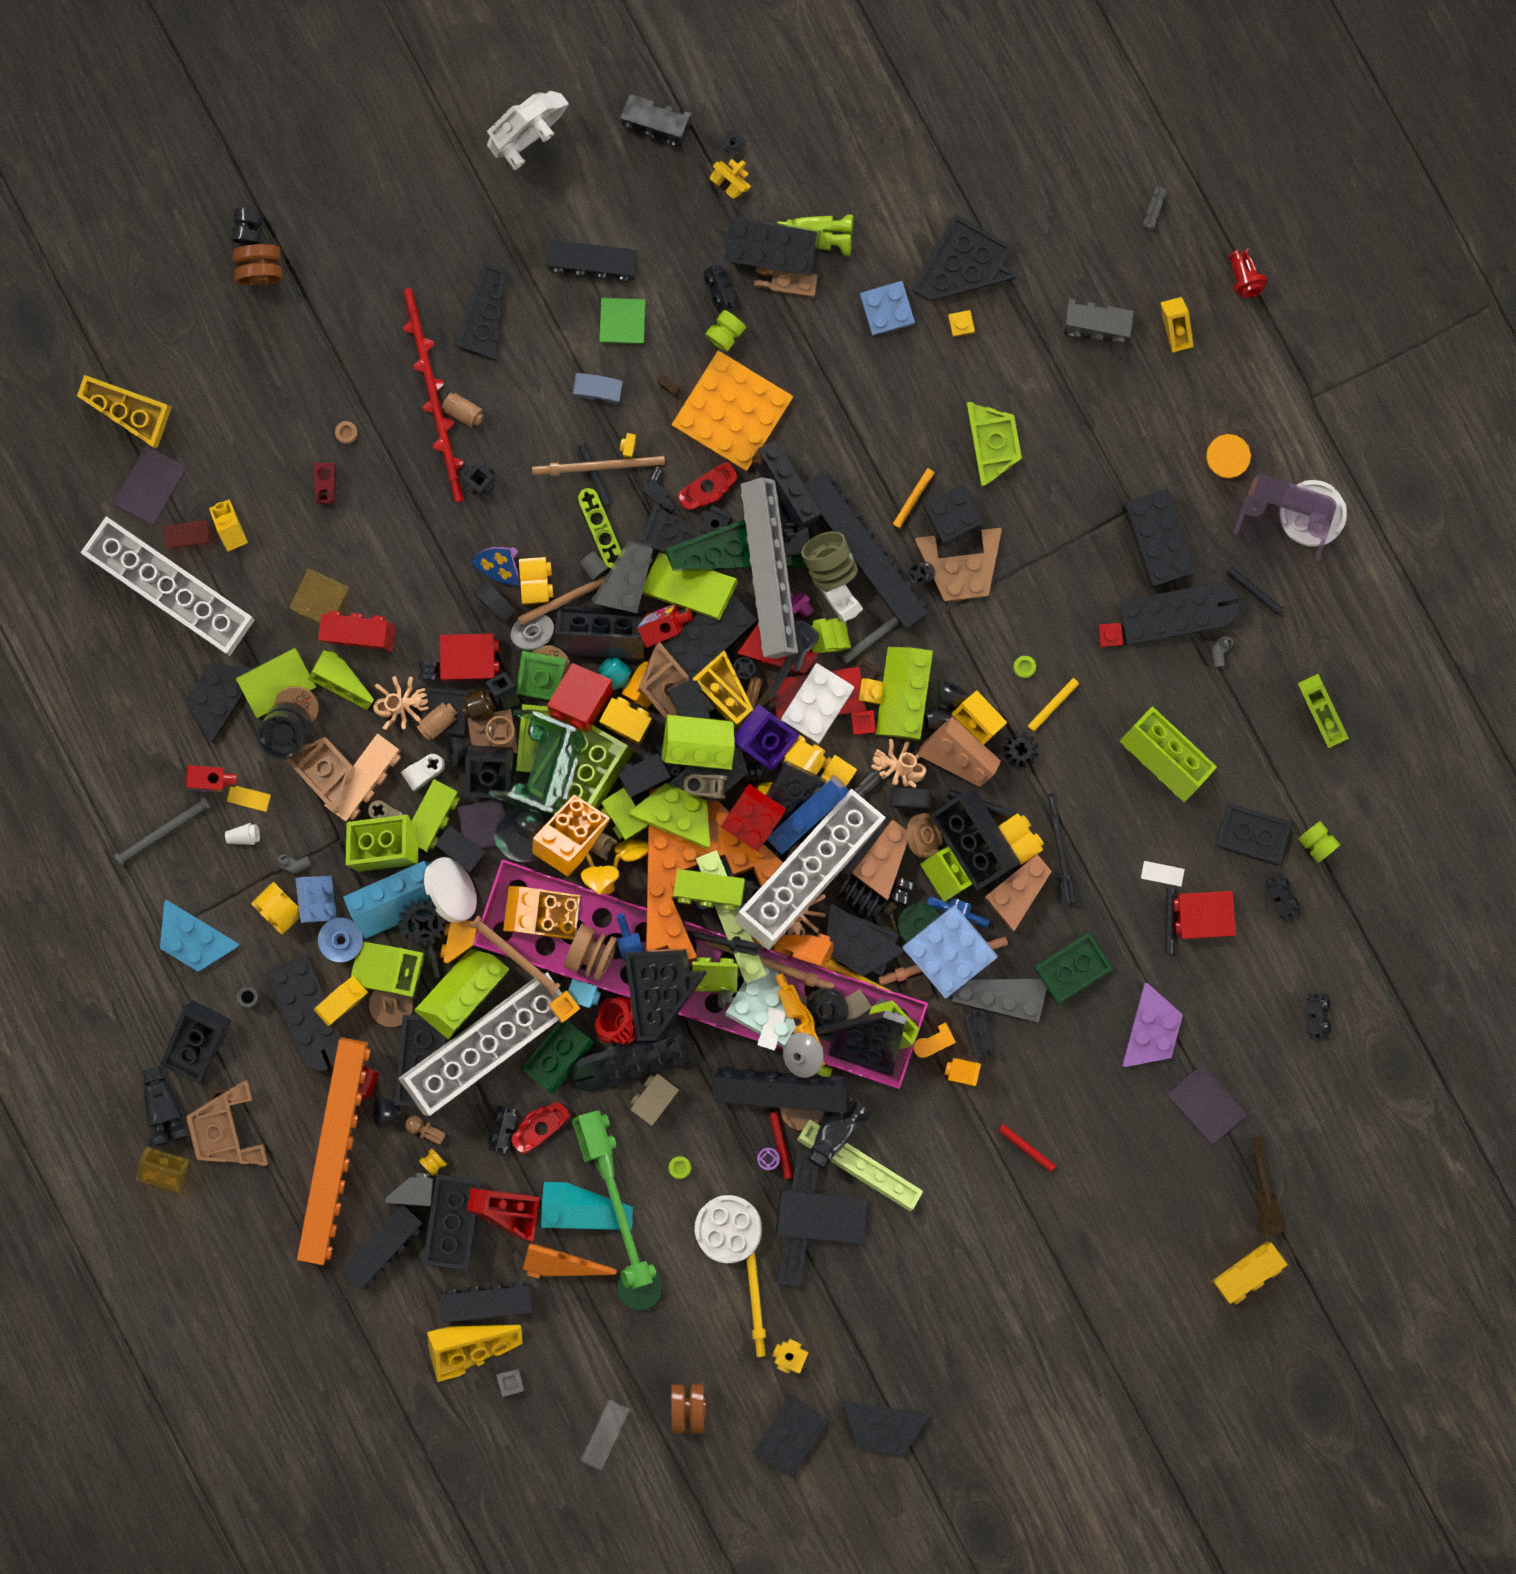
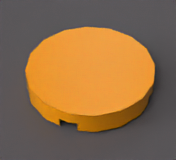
M1231 434L1222 435L1213 440L1206 454V461L1210 470L1220 478L1226 479L1238 477L1245 472L1251 458L1249 446L1242 438Z

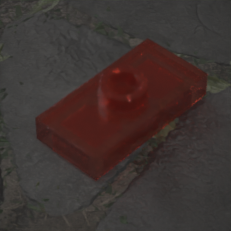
M207 520L163 526L166 549L211 543Z

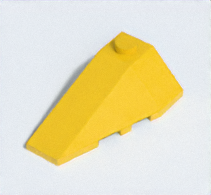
M520 1325L454 1326L427 1332L428 1347L437 1382L459 1377L466 1373L465 1369L475 1364L477 1366L484 1364V1360L492 1355L500 1356L523 1344Z

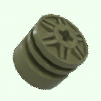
M826 532L817 535L802 548L801 554L807 568L810 569L809 572L813 582L821 590L841 587L851 581L857 574L858 568L852 553H850L844 535L840 532Z

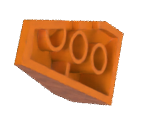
M818 933L817 937L812 935H782L770 950L827 969L835 943L830 941L831 937ZM751 936L753 942L761 944L753 936Z
M530 1243L523 1269L527 1270L526 1275L538 1279L540 1275H616L617 1269L535 1243Z

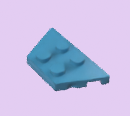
M165 900L160 949L200 972L208 967V965L239 947V943L170 901Z

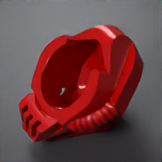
M622 996L614 999L606 998L600 1004L595 1027L597 1035L603 1042L611 1043L616 1041L621 1044H630L635 1039L636 1033L631 999Z

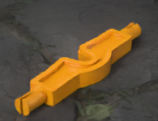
M784 973L776 975L775 978L780 987L777 993L787 1017L791 1019L798 1018L801 1021V1024L795 1027L794 1033H808L820 1043L814 1030L813 1017L810 1011L802 1004L794 985H788Z

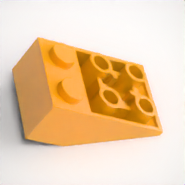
M573 795L533 838L532 853L566 876H569L583 861L610 818L576 795Z
M509 886L503 931L574 940L580 895Z

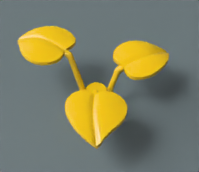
M629 839L618 843L614 848L615 853L618 855L615 856L613 867H595L588 852L586 858L590 867L581 873L583 882L599 895L602 893H612L615 890L614 882L619 877V871L617 870L618 861L621 858L627 862L642 858L648 854V842Z

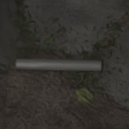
M895 616L841 656L842 659L848 663L898 625L899 621Z

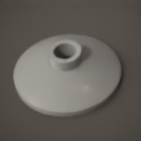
M542 615L523 625L518 620L511 630V639L520 649L534 650L540 648L552 638L554 624L546 615Z
M808 1033L794 1034L788 1038L783 1048L784 1062L794 1075L807 1078L815 1075L821 1069L824 1059L823 1050L818 1040Z

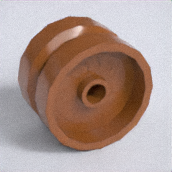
M257 244L242 246L232 250L233 263L238 266L233 270L234 282L236 284L248 286L267 285L283 280L282 267L276 264L281 260V249L279 246Z
M672 1384V1434H684L686 1431V1420H690V1431L692 1434H704V1419H706L704 1384H692L690 1387V1398H686V1388L683 1384Z

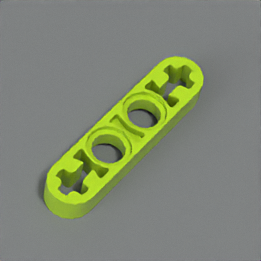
M590 488L583 489L578 496L579 504L605 565L612 569L614 564L612 562L608 563V560H610L609 552L607 551L604 554L603 550L610 549L615 545L616 549H612L614 556L617 557L621 553V549L596 491ZM586 493L590 496L594 495L595 498L592 499L594 507L599 505V508L592 509L588 513L586 509H590L587 502L582 501ZM594 513H600L603 516L601 524H592L590 518ZM603 533L609 534L612 537L611 543L602 545L599 542L600 535Z

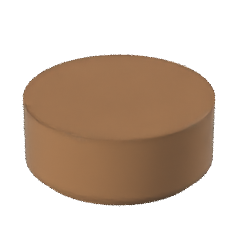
M343 421L337 425L335 436L342 444H351L356 440L358 431L353 423Z

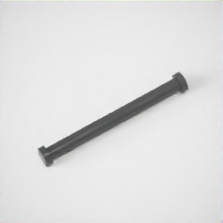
M202 797L200 802L121 854H115L116 860L123 866L126 860L204 809H210L211 805L205 797Z

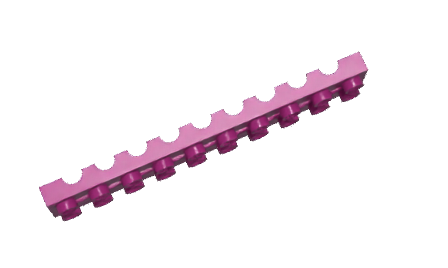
M502 860L481 920L493 932L497 924L505 921L508 888L515 880L525 882L527 888L580 895L578 919L586 926L595 929L594 940L596 941L599 940L603 933L607 934L606 937L612 933L622 934L616 918L620 913L625 914L630 932L635 934V929L639 924L647 923V908L603 893L599 895L593 890ZM598 909H607L612 914V921L605 928H599L593 923V914ZM682 921L685 930L728 940L726 935ZM477 931L473 943L474 946L509 957L481 932ZM513 932L512 937L505 941L536 967L631 998L629 984H625L620 977L621 970L626 966V960H623V958L612 959L607 972L598 982L594 980L596 969H593L590 976L587 977L585 976L586 970L582 968L575 972L563 967L571 945L564 942L562 938L550 937L555 942V950L548 956H542L536 950L537 941L545 936ZM694 939L697 944L695 951L697 958H711V962L719 963L720 956L726 951L705 944L706 941ZM641 942L643 950H646V942ZM760 949L761 956L808 974L812 972L817 974L818 978L834 983L833 989L837 990L844 998L860 989L871 1007L881 998L886 1002L893 1000L900 1009L906 1011L908 1017L920 1029L928 1003L772 950ZM738 966V977H739V976H742V974H741L740 968H739V966ZM784 974L788 985H794L798 996L807 997L804 993L806 982ZM694 991L678 1013V1015L755 1041H759L760 1034L725 1015L731 1003L718 1013H711L706 1009V998L711 994H719V992ZM868 1010L867 1012H865V1013L862 1014L861 1016L866 1015L870 1010ZM818 1038L823 1047V1060L826 1065L900 1089L914 1044L899 1050L893 1076H889L830 1056L831 1042ZM776 1044V1048L783 1050V1047Z

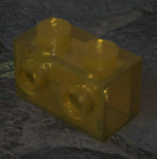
M146 1146L139 1161L136 1180L179 1193L186 1179L189 1160Z

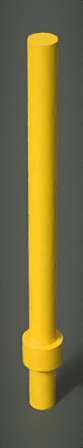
M754 1251L747 1257L754 1325L752 1337L755 1339L757 1357L766 1356L764 1344L766 1332L762 1325Z

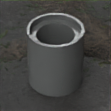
M595 551L591 552L579 563L593 581L608 570V567Z
M244 987L238 992L237 1000L240 1005L252 1008L259 1003L260 995L256 989ZM247 991H251L254 994V1000L250 1004H246L243 1000V995Z

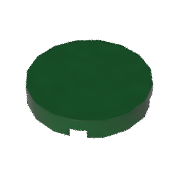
M926 903L911 904L899 916V934L905 942H909L941 915L936 908Z
M656 1273V1277L652 1278L653 1283L631 1289V1287L626 1288L620 1277L617 1290L623 1304L630 1309L639 1311L649 1309L655 1305L662 1291L661 1279Z

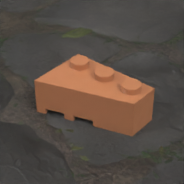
M953 717L923 742L917 754L979 787L995 774L1001 762Z
M892 819L852 872L855 878H858L859 881L866 884L867 887L886 901H888L908 842L907 830Z
M1037 854L984 899L1007 927L1014 932L1052 871Z

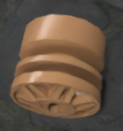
M581 924L563 967L578 972L584 964L587 966L585 976L589 977L592 970L596 969L594 980L599 982L601 977L607 972L614 957L617 938L611 937L608 944L605 945L604 941L607 934L603 933L599 940L596 941L594 940L595 929Z

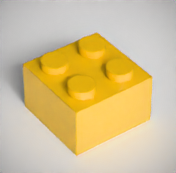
M620 697L617 700L612 698L599 721L601 726L641 746L653 723L650 713L639 707L637 710H634L630 707L631 705L628 701Z

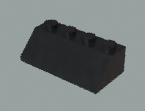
M560 606L558 607L555 628V647L560 648L566 655L643 659L645 644L637 627L647 611L634 613L621 609Z

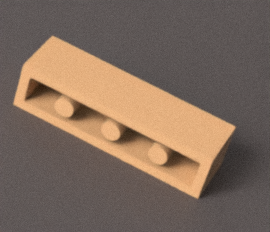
M379 734L374 737L354 764V774L341 807L335 813L346 822H349L350 819L354 821L361 812L359 809L363 802L367 803L374 794L372 790L375 785L382 784L388 775L385 773L390 766L394 767L401 758L398 755L401 751Z

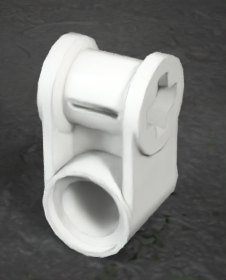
M429 754L404 769L401 774L412 791H416L441 774L445 769V762L442 757L436 754ZM432 759L439 761L436 770L429 768L432 765L430 762Z

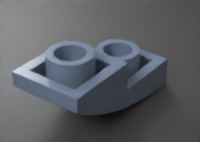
M576 373L572 395L589 400L596 398L617 404L620 401L623 381L598 375Z

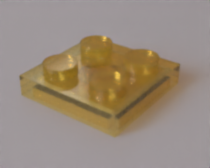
M308 568L289 608L320 623L321 614H328L329 611H339L349 587Z

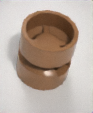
M493 717L486 725V736L496 747H507L514 741L516 730L511 720L507 717Z

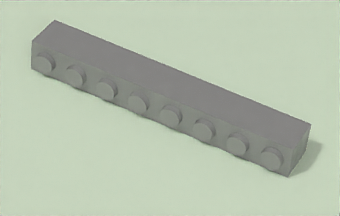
M758 478L741 484V498L743 500L744 520L747 528V542L749 544L750 564L752 566L753 586L756 596L755 604L759 619L758 627L762 642L761 649L763 657L779 659L797 654L798 648L776 483L772 479Z

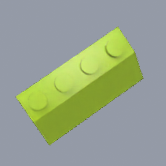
M888 647L883 682H885L882 704L879 706L875 735L920 741L933 651L907 647Z
M1153 706L1120 740L1128 751L1137 757L1144 766L1155 774L1183 802L1217 768Z
M470 949L414 1011L449 1040L504 979L509 968L492 954Z

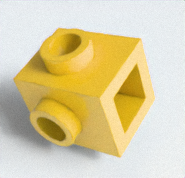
M789 1339L788 1343L783 1341L782 1345L777 1344L772 1356L776 1358L774 1362L778 1364L777 1369L786 1373H790L792 1370L800 1374L808 1351L800 1348L802 1344ZM787 1353L794 1355L791 1360L785 1358Z

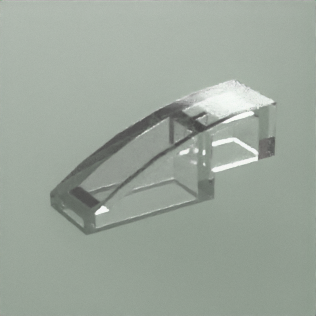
M609 1399L581 1461L602 1470L630 1410L629 1408Z

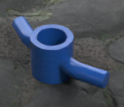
M934 897L928 899V905L946 912L955 905L967 920H976L977 925L985 928L989 925L990 920L971 913L972 905L951 898L948 904Z
M620 913L616 918L623 937L617 939L622 958L625 960V952L643 950L639 934H631L625 914Z

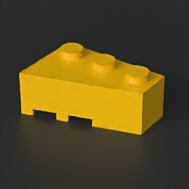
M724 650L693 678V681L697 680L705 697L727 721L734 722V727L738 731L752 713L753 708Z
M1265 1242L1212 1282L1227 1303L1231 1304L1234 1302L1236 1305L1246 1298L1245 1294L1247 1292L1259 1289L1264 1285L1266 1279L1269 1277L1273 1278L1282 1272L1287 1263L1272 1243Z

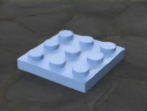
M955 905L903 946V949L945 999L997 958V954Z

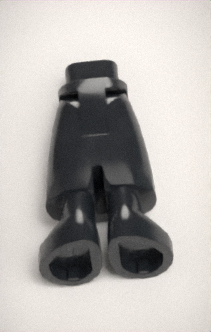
M157 1066L143 1070L145 1077L143 1081L148 1127L155 1128V1135L149 1140L150 1147L170 1143L165 1122L169 1123L172 1142L190 1137V1130L183 1128L179 1123V1119L183 1118L174 1092L166 1080V1075H162L161 1067Z
M855 1102L844 1121L841 1120L844 1113L827 1112L825 1114L813 1146L810 1149L812 1153L808 1160L819 1168H824L825 1164L832 1160L858 1130L859 1127L856 1125V1122H865L869 1119L870 1112L862 1103Z

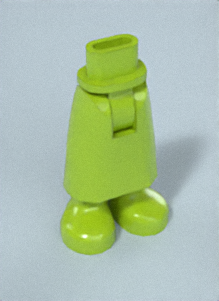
M846 215L839 221H833V216H815L793 220L788 219L787 222H777L821 230L818 249L830 251L831 245L840 247L844 256L851 255L853 215ZM833 231L845 233L842 235H832Z

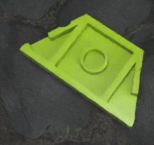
M967 402L981 487H984L1022 459L1016 423L1013 414L999 412L996 409L985 408L972 402Z
M665 783L629 813V817L704 849H709L707 800L698 796H690L685 791Z

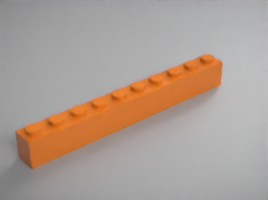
M343 1037L339 1039L297 1260L324 1265L327 1259H331L333 1247L329 1246L330 1239L335 1238L337 1225L334 1224L335 1216H339L341 1203L338 1202L339 1194H343L345 1188V1181L342 1180L343 1172L348 1171L350 1159L346 1158L347 1151L352 1150L354 1137L350 1135L352 1128H356L358 1121L355 1109L356 1106L361 1104L362 1093L359 1092L360 1084L365 1083L367 1073L363 1068L364 1063L369 1061L371 1049L367 1048L368 1042Z

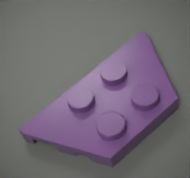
M1144 983L1122 1064L1124 1067L1168 1059L1173 1054L1183 1014L1147 983Z

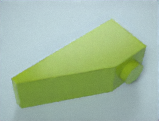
M323 650L308 679L368 710L374 700L344 660L340 659L334 652Z
M1319 674L1299 682L1302 694L1328 748L1349 739Z

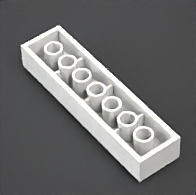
M105 517L81 551V554L228 656L232 654L255 621L249 614L108 517Z
M851 789L739 911L735 922L770 950L877 832L886 817Z
M543 973V974L546 975L551 981H553L552 978L550 977V975H549L548 973ZM534 978L398 1078L424 1115L430 1116L557 1022L559 1019L548 1004L561 994L559 988L551 995L549 994L550 991Z

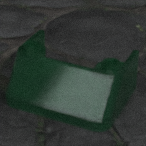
M514 710V715L530 721L528 735L532 741L539 743L528 784H514L510 791L490 790L488 795L516 806L556 814L566 803L584 742L583 733L578 728L534 710Z

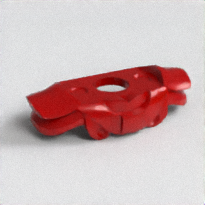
M729 462L715 467L682 489L677 494L679 503L686 510L717 503L725 492L729 490L728 487L736 481L737 474L735 469ZM705 479L713 482L714 487L710 492H704L701 489V483Z
M557 1102L552 1103L547 1108L543 1106L536 1111L528 1113L523 1123L519 1125L520 1129L512 1136V1143L515 1149L523 1155L536 1148L570 1119L571 1114L562 1103ZM543 1122L547 1124L548 1131L544 1135L536 1133L535 1127L538 1123Z

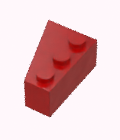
M329 611L328 614H321L318 640L322 643L365 647V649L370 650L372 648L385 649V652L392 653L396 626L385 620L383 616L372 615V619L363 618V614L350 613V616H342V612Z
M757 624L737 653V656L748 657L759 663L781 669L787 656L779 659L763 657L761 634ZM809 650L804 656L801 669L794 671V662L790 672L806 675L817 659L818 654Z
M471 1188L467 1211L516 1239L533 1242L540 1197Z

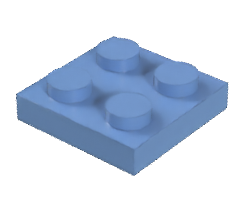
M902 281L860 293L872 336L915 324Z
M332 876L295 878L301 923L326 922L337 918Z

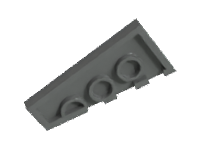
M972 979L953 992L951 1002L1039 1023L1047 989L1041 979Z

